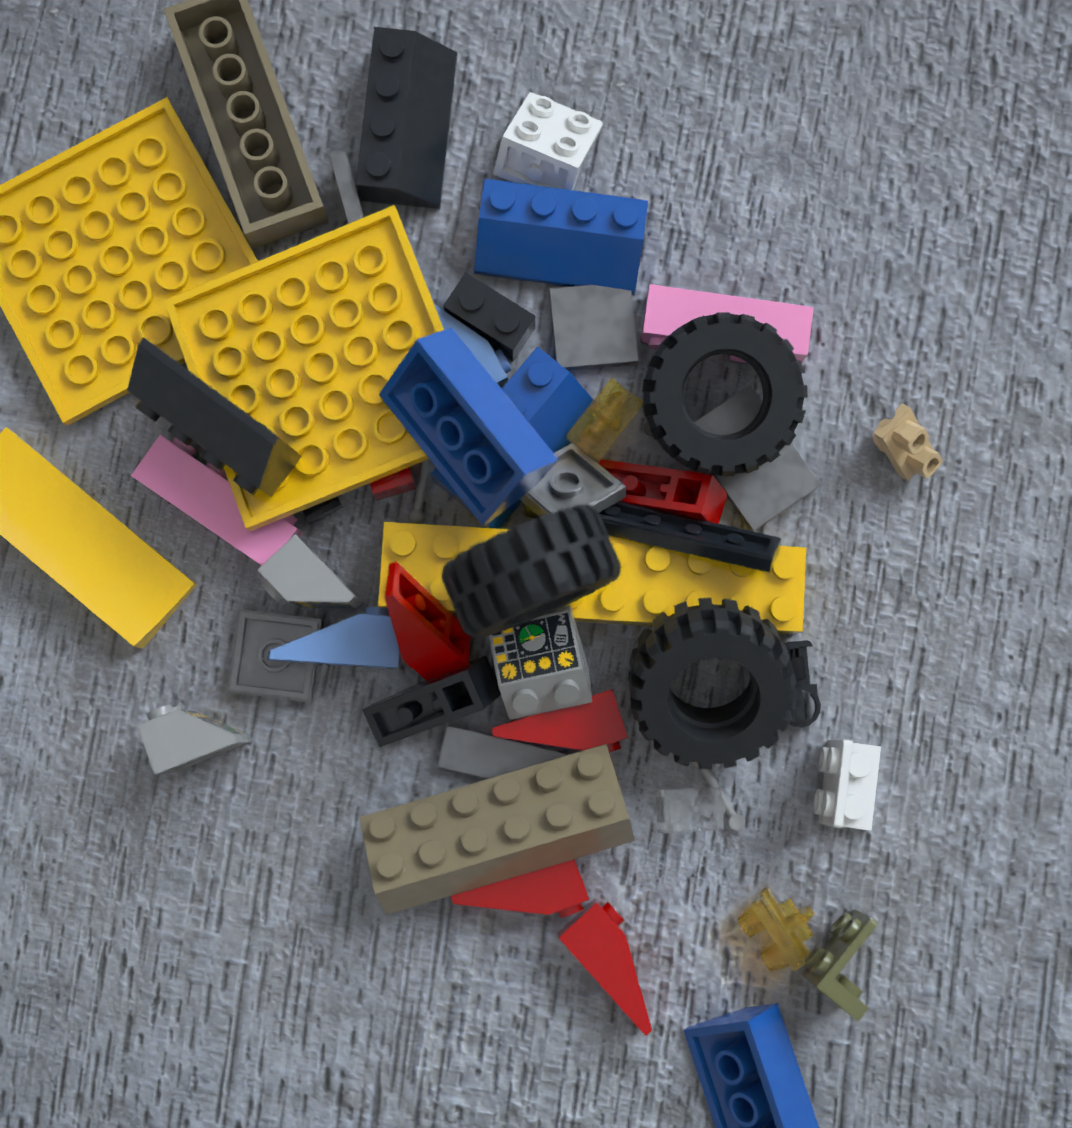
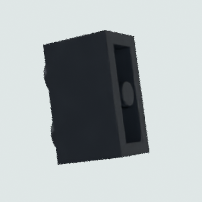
M466 272L443 305V310L486 339L492 349L496 351L501 349L504 356L513 362L535 330L536 316Z

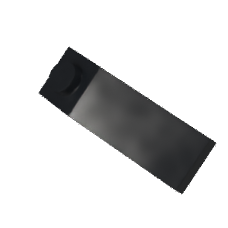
M485 655L469 661L467 667L429 681L424 680L362 709L378 746L382 747L484 710L501 695L498 681Z

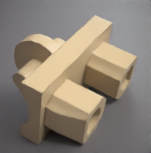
M902 403L896 408L894 418L881 420L873 433V441L880 451L885 452L899 477L907 481L915 473L926 479L930 478L943 462L940 454L931 446L928 440L930 436L926 429L920 426L911 408Z

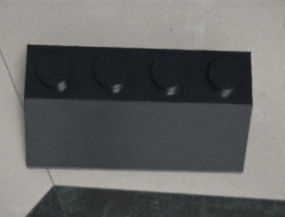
M374 27L356 188L360 201L440 209L458 53L416 31Z
M143 337L139 342L127 388L128 392L139 399L135 407L155 422H157L160 416L170 422L172 425L167 431L185 445L189 446L194 440L202 446L204 450L200 456L221 471L227 465L238 474L233 481L253 496L258 490H261L269 497H272L302 456L281 438Z

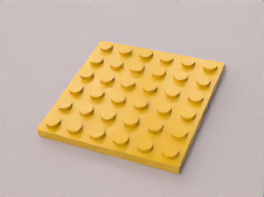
M167 97L0 185V307L59 417L67 426L130 393L127 391L137 347L143 337L179 364L186 363L164 300L258 262Z
M395 205L164 300L188 370L281 438L302 456L272 497H269L261 490H258L253 496L233 481L238 473L229 466H224L244 526L250 532L429 459L379 396V393L416 339L444 330Z

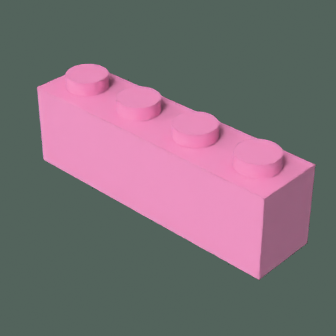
M649 284L640 342L649 343L650 349L657 350L667 336L687 322L703 315L730 312V314L753 316L755 320L763 324L768 323L776 328V333L783 340L787 339L794 347L792 352L797 361L801 360L803 362L808 356L814 307ZM730 355V359L733 361L747 363L741 358Z
M159 435L131 474L133 478L260 565H263L295 534L299 538L303 534L294 526L298 519L293 515L251 532L247 530L229 481L226 480L227 476L224 468L220 471L209 462L206 465L202 464L192 457L197 450L190 445H185L176 437L170 442Z

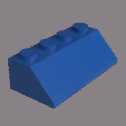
M484 179L478 221L474 274L568 287L597 285L630 290L632 295H635L649 200Z
M452 328L416 339L379 393L382 400L482 526L491 522L533 489L559 460Z
M538 346L502 388L503 392L553 453L570 445L600 409V406L573 375ZM435 467L430 473L433 482L471 512ZM520 499L486 525L489 528L500 529L522 501Z
M778 1003L742 1008L689 1026L683 1030L715 1128H819Z

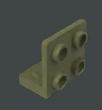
M854 909L850 915L844 912L834 922L830 929L833 936L823 948L818 945L809 953L803 963L806 969L801 975L859 1022L869 1009L858 999L863 991L843 974L841 975L840 972L877 927L878 922L872 917Z

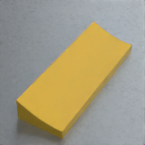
M5 427L0 433V535L131 645L144 649L195 589L197 584L12 430Z

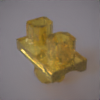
M611 377L566 435V438L599 463L641 409L643 401L631 394Z
M769 888L763 889L757 893L752 904L739 915L738 923L749 937L756 935L764 929H767L774 941L762 947L759 952L761 959L770 972L789 965L795 971L805 965L804 958L809 955V950L803 941L808 940L814 935L806 922L815 915L810 905L797 909L791 898L784 900L779 905Z

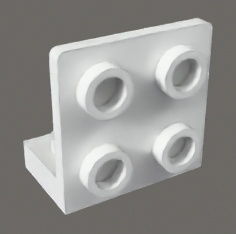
M529 93L502 136L493 174L514 183L574 190L581 165L600 133L603 123L584 112L575 111L553 102L548 97Z
M828 740L827 747L821 748L818 769L819 772L824 773L822 789L816 790L813 805L814 814L819 815L818 823L835 828L848 827L872 830L881 746L853 743V741Z

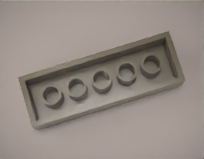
M187 0L163 8L243 232L252 249L328 223L327 214L248 0Z
M607 744L359 817L374 894L387 915L635 841L630 818Z

